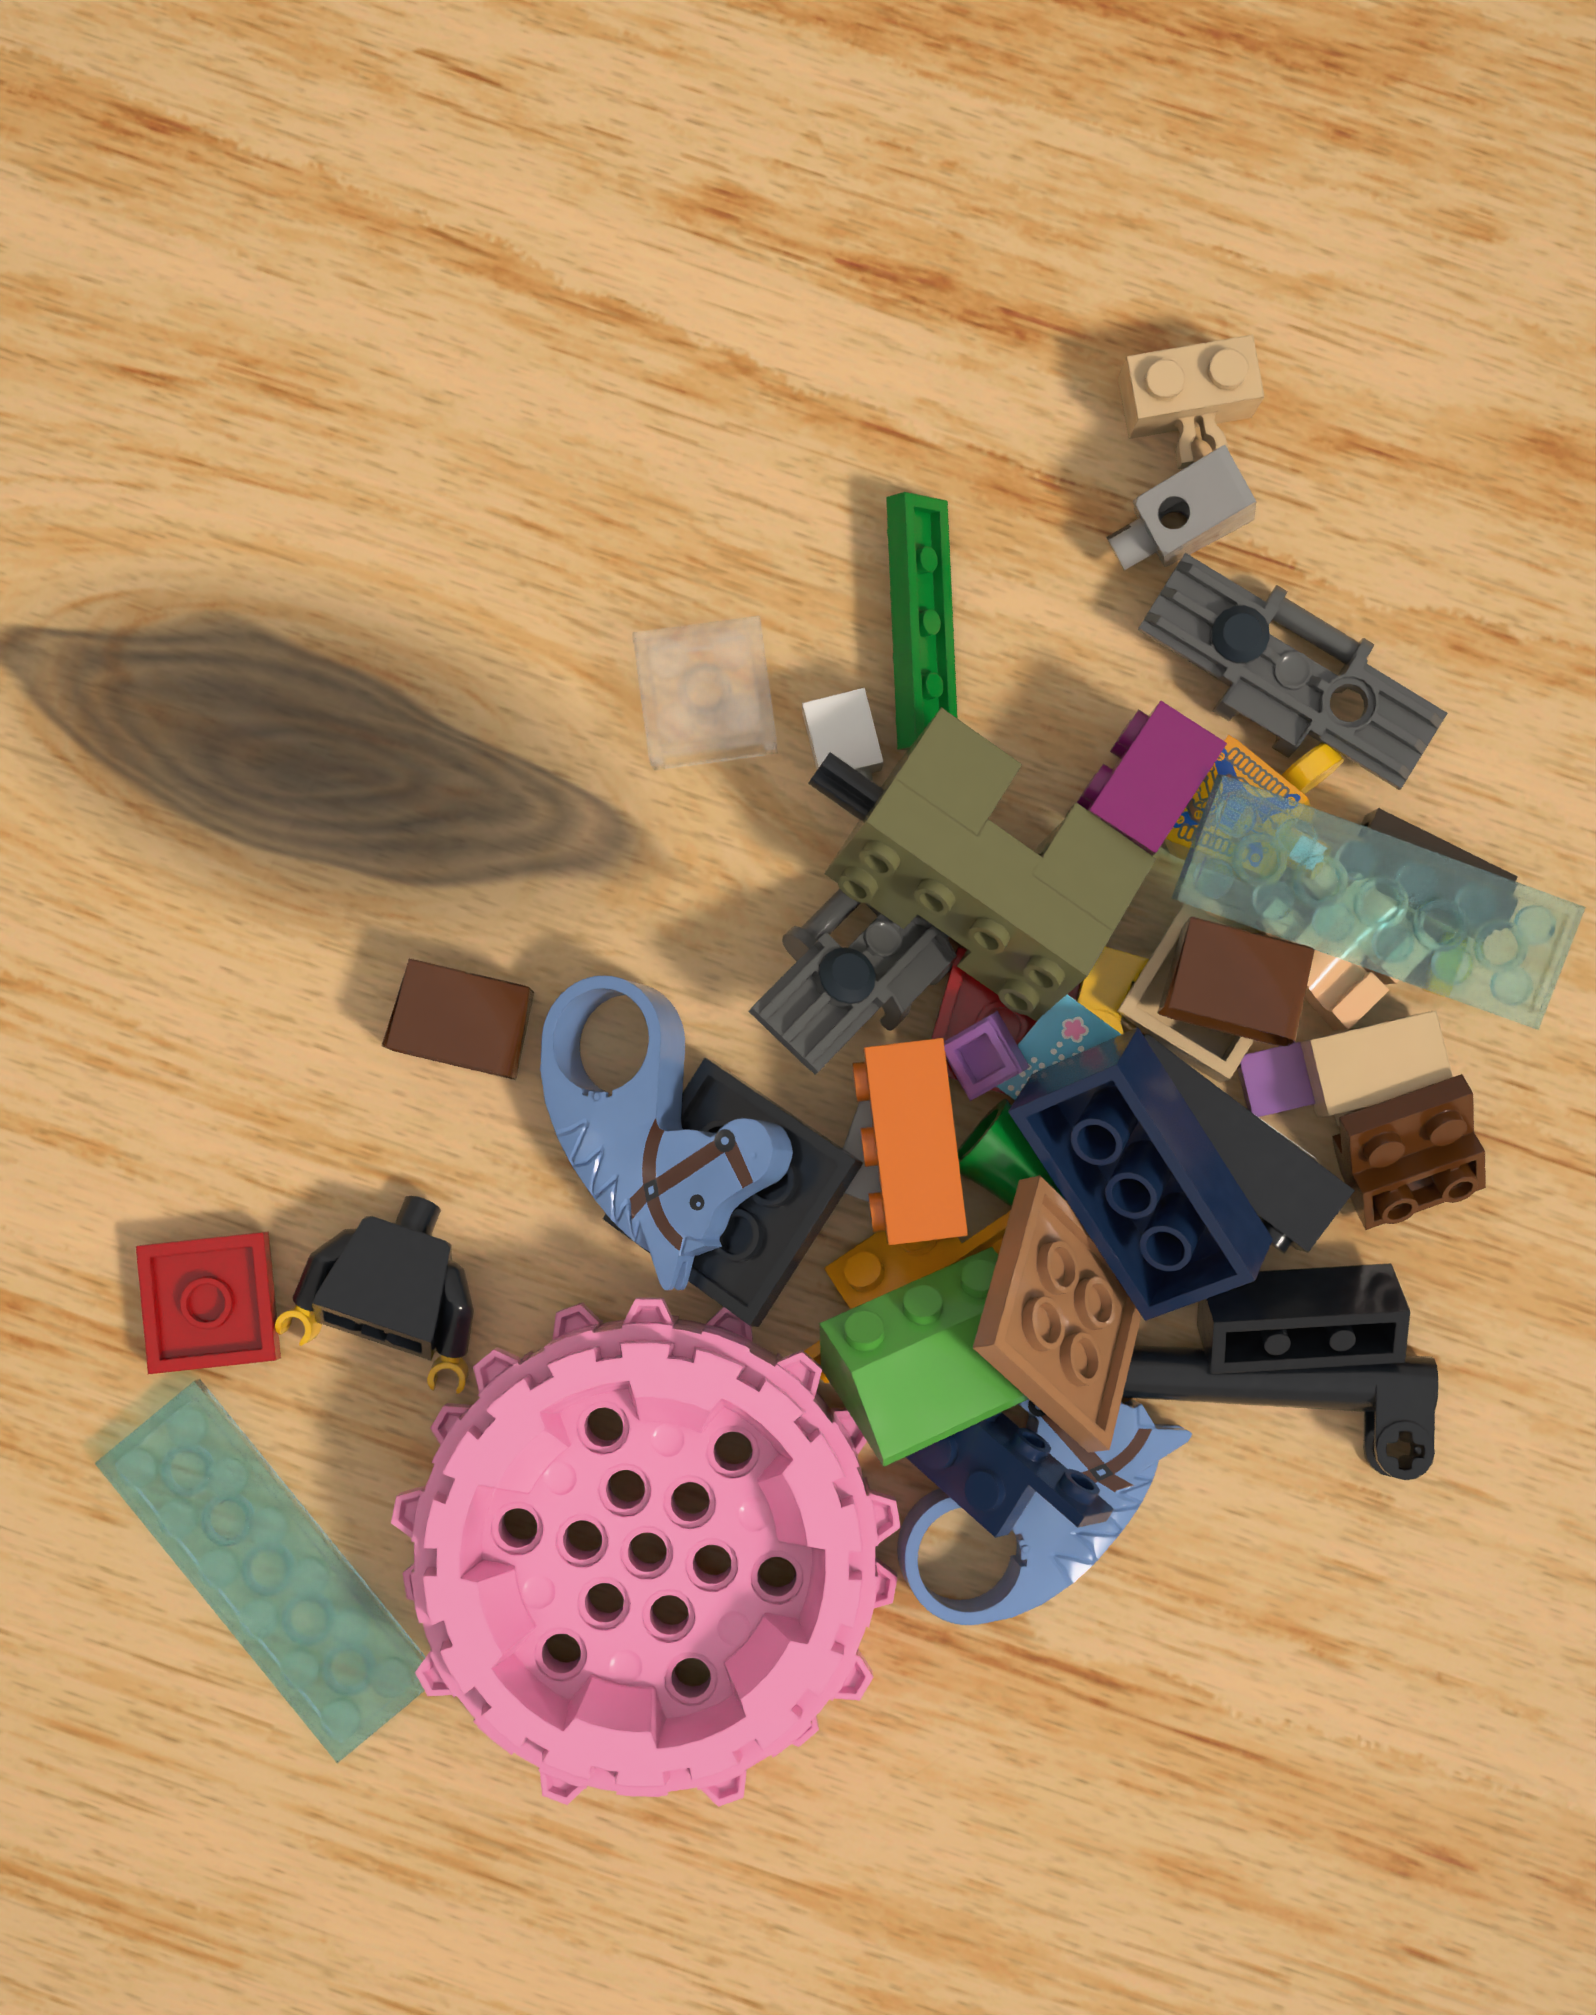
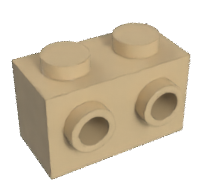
M1437 1011L1416 1014L1300 1042L1315 1104H1313L1316 1116L1335 1115L1337 1126H1340L1339 1117L1453 1077Z

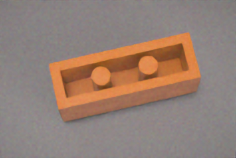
M937 1038L864 1047V1062L852 1063L856 1100L857 1102L869 1101L872 1127L860 1128L865 1167L877 1166L880 1192L868 1193L873 1232L885 1231L888 1245L968 1236L944 1039Z

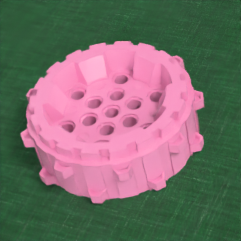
M637 1297L625 1320L603 1323V1320H600L583 1302L556 1312L553 1340L535 1353L530 1351L520 1358L496 1347L473 1366L479 1390L478 1396L480 1398L473 1405L447 1403L442 1407L430 1427L439 1441L440 1447L432 1460L434 1467L425 1486L401 1492L396 1496L391 1520L394 1526L412 1538L411 1542H414V1563L403 1572L406 1598L414 1601L418 1621L423 1623L426 1638L431 1647V1650L415 1674L427 1696H457L475 1718L473 1722L491 1740L511 1755L515 1753L539 1767L542 1796L568 1805L582 1790L587 1789V1786L617 1791L616 1795L646 1797L666 1796L670 1791L697 1787L698 1790L701 1789L719 1807L744 1797L748 1768L770 1755L775 1757L791 1744L800 1747L819 1730L817 1714L829 1699L833 1701L834 1698L860 1700L873 1679V1671L858 1647L865 1628L870 1626L874 1608L893 1603L898 1578L897 1572L875 1557V1546H878L880 1542L901 1528L895 1497L870 1490L867 1477L863 1478L858 1454L867 1440L846 1407H832L830 1409L819 1395L817 1388L822 1366L807 1353L800 1350L786 1357L781 1356L779 1353L775 1355L754 1343L752 1326H749L725 1307H722L704 1324L696 1321L679 1319V1316L671 1315L664 1298ZM606 1407L617 1412L623 1422L621 1436L608 1441L596 1437L589 1428L588 1420L592 1411L597 1408ZM731 1431L739 1432L748 1438L753 1451L747 1460L739 1464H729L719 1457L715 1443L724 1433ZM621 1470L634 1471L644 1482V1495L636 1501L626 1502L620 1500L611 1490V1476ZM686 1482L698 1483L708 1492L710 1503L701 1512L695 1514L686 1513L675 1504L673 1497L675 1488ZM514 1508H522L529 1511L537 1522L536 1535L529 1539L513 1537L505 1526L504 1516L506 1512ZM580 1520L594 1523L602 1535V1544L592 1551H582L575 1548L568 1537V1527L570 1524ZM641 1533L656 1534L664 1541L667 1555L658 1562L645 1563L634 1555L631 1548V1540ZM706 1545H718L729 1553L731 1566L719 1575H709L697 1566L695 1553ZM771 1557H782L793 1564L796 1574L789 1584L782 1587H773L761 1579L758 1572L760 1565ZM600 1583L612 1584L622 1593L624 1605L615 1612H601L591 1603L589 1590ZM662 1596H676L684 1601L689 1615L679 1624H665L657 1619L654 1614L653 1603ZM556 1634H568L578 1642L581 1656L572 1662H560L549 1653L547 1639ZM687 1658L699 1659L708 1667L710 1677L700 1686L692 1687L685 1685L679 1681L675 1674L674 1667L677 1663Z

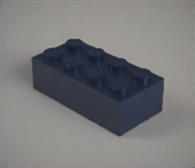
M1138 1027L1030 1076L1008 1112L1145 1321L1256 1280L1273 1238Z

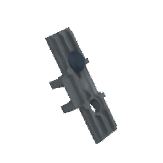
M1185 553L1138 630L1229 686L1213 712L1227 721H1230L1237 714H1242L1276 735V741L1272 748L1288 758L1297 750L1308 734L1321 743L1327 744L1339 754L1396 789H1402L1448 713L1368 665L1367 657L1374 647L1373 643L1365 638L1357 642L1285 598L1288 592L1285 589L1276 585L1267 600L1264 601ZM1274 620L1344 663L1339 674H1334L1308 658L1305 654L1298 652L1269 634V624L1271 621ZM1347 688L1359 693L1364 701L1362 716L1354 722H1345L1338 719L1330 708L1332 693H1342Z
M839 889L802 927L794 926L783 936V945L787 952L796 960V963L748 1012L805 1067L816 1075L880 1007L885 1012V1015L880 1019V1023L884 1028L891 1031L909 1014L913 1001L929 984L936 985L951 970L957 956L948 940V935L919 915L903 929L865 903L877 915V918L848 948H842L830 934L861 902L849 898Z

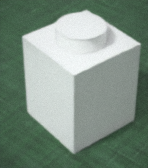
M865 688L802 703V714L816 769L819 768L826 756L831 752L873 782L871 773L882 771L883 758Z

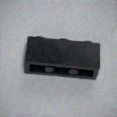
M1391 1263L1259 1271L1256 1280L1198 1301L1197 1327L1211 1374L1405 1363L1410 1308Z

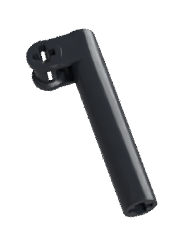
M1134 1346L1122 1397L1364 1412V1456L1370 1467L1376 1472L1389 1477L1410 1480L1426 1473L1433 1463L1435 1454V1409L1438 1399V1370L1436 1361L1431 1356L1406 1355L1405 1363L1211 1374L1204 1348ZM1398 1439L1410 1443V1455L1399 1456V1459L1387 1456V1443L1398 1442Z

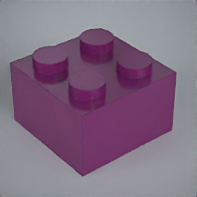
M1160 701L1149 715L1138 709L1110 750L1112 754L1120 759L1113 769L1102 764L1076 803L1153 856L1166 839L1227 743L1163 701Z

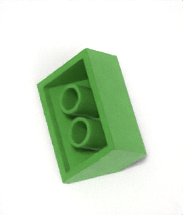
M993 1247L819 1323L822 1371L883 1467L1028 1400L1020 1390L973 1349L998 1254Z

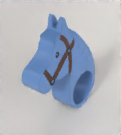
M593 976L580 980L568 987L553 1003L545 1019L542 1031L540 1064L545 1104L557 1138L569 1162L595 1201L618 1228L634 1242L650 1252L662 1288L664 1290H672L673 1288L684 1290L688 1284L694 1256L722 1247L720 1236L725 1231L733 1210L750 1196L778 1182L786 1174L793 1154L791 1142L780 1125L747 1118L732 1120L717 1133L683 1130L681 1125L685 1033L677 1010L662 993L652 987L614 976ZM627 995L638 1005L645 1017L649 1034L648 1050L645 1060L636 1075L623 1086L612 1090V1096H609L608 1092L595 1085L587 1075L580 1056V1039L587 1019L599 1005L611 998Z
M1028 1399L1018 1404L1029 1414L1026 1429L1044 1438L1051 1447L1050 1454L1067 1469L1079 1471L1093 1480L1100 1489L1098 1495L1114 1509L1106 1522L1077 1528L1047 1500L1035 1492L1012 1528L1016 1536L1017 1550L1016 1555L1010 1556V1561L1003 1577L992 1589L978 1597L955 1600L942 1597L927 1588L921 1580L918 1569L919 1546L927 1529L943 1514L961 1508L939 1488L921 1498L909 1511L901 1526L897 1554L905 1581L918 1601L929 1612L942 1620L959 1625H979L1013 1618L1044 1604L1073 1584L1099 1560L1138 1510L1153 1481L1159 1460L1187 1443L1192 1433L1178 1425L1154 1424L1144 1406L1138 1401L1131 1399L1120 1404L1110 1450L1088 1453L1031 1400Z

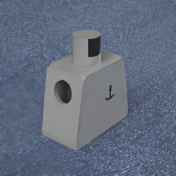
M1223 445L1134 499V511L1138 519L1106 538L1124 570L1154 553H1157L1164 567H1167L1181 560L1185 553L1190 555L1253 521L1257 501L1226 445ZM1171 512L1181 513L1188 519L1185 525L1178 529H1168L1161 523V519Z

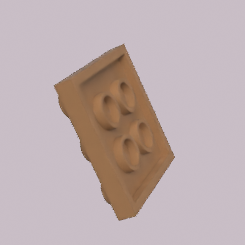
M1041 1176L1019 1180L973 1349L1088 1453L1110 1450L1141 1314L1067 1201Z

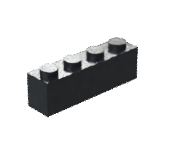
M1144 1034L1145 1039L1273 1238L1271 1245L1284 1254L1290 1246L1296 1250L1309 1252L1355 1190L1150 1035Z

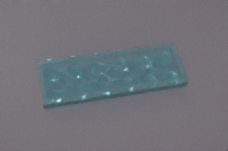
M1220 774L1216 776L1172 895V899L1283 939L1312 947L1322 953L1537 1030L1540 1028L1586 908Z
M201 1379L193 1381L95 1462V1465L337 1763L425 1691L415 1672L426 1656Z

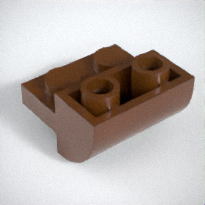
M1462 1074L1339 1117L1340 1134L1332 1136L1334 1150L1344 1183L1355 1190L1350 1199L1365 1230L1385 1223L1396 1224L1403 1222L1416 1212L1445 1202L1455 1203L1465 1200L1474 1192L1486 1188L1485 1150L1474 1132L1473 1092Z

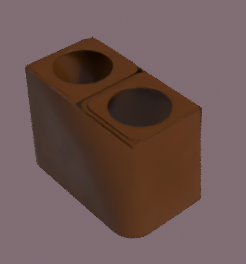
M1190 917L1182 927L1157 1013L1174 1020L1272 1045L1290 1046L1296 1042L1315 949L1271 936L1249 933L1250 931Z
M409 958L381 1046L395 1052L516 1080L534 991L525 985Z

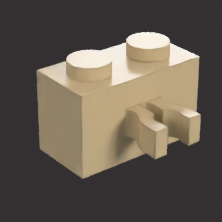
M1253 334L1127 356L1118 376L1128 438L1132 439L1179 430L1180 438L1175 451L1178 469H1184L1194 462L1191 443L1196 437V427H1200L1202 440L1210 445L1212 452L1223 445H1226L1228 449L1226 436L1217 424L1252 418L1265 397Z

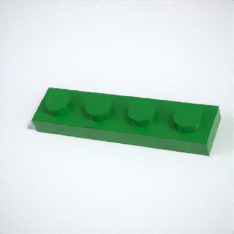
M902 492L886 497L897 749L908 750L941 707L957 719L958 715L948 501Z

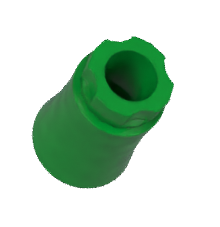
M1007 1099L1000 1101L985 1115L957 1150L960 1175L982 1186L1011 1207L1019 1180L1041 1176L1064 1198L1008 1111L1012 1105Z

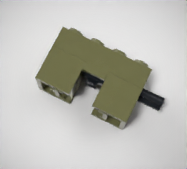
M942 707L899 760L882 787H879L829 752L808 784L857 817L859 822L824 874L837 882L839 888L849 898L857 902L867 903L903 929L917 915L924 918L967 948L957 967L996 993L1000 1001L1007 1008L1016 1013L1027 1015L1035 1021L1089 975L1156 861L1155 857L1078 803H1075L1070 808L1064 820L1035 850L1030 849L994 824L988 818L993 813L1022 764Z

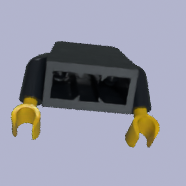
M406 1196L395 1224L373 1216H366L362 1219L357 1229H344L312 1252L292 1297L296 1306L282 1313L277 1318L275 1323L276 1332L279 1335L287 1332L291 1326L292 1318L296 1317L303 1322L305 1327V1333L302 1339H300L299 1346H303L315 1339L320 1333L323 1324L431 1361L436 1349L441 1356L432 1364L427 1377L428 1386L434 1391L438 1378L437 1372L448 1368L457 1373L459 1383L456 1394L461 1393L469 1375L468 1366L461 1357L468 1353L474 1309L465 1270L459 1264L452 1261V1245L445 1240L431 1236L441 1212L440 1207L421 1197Z

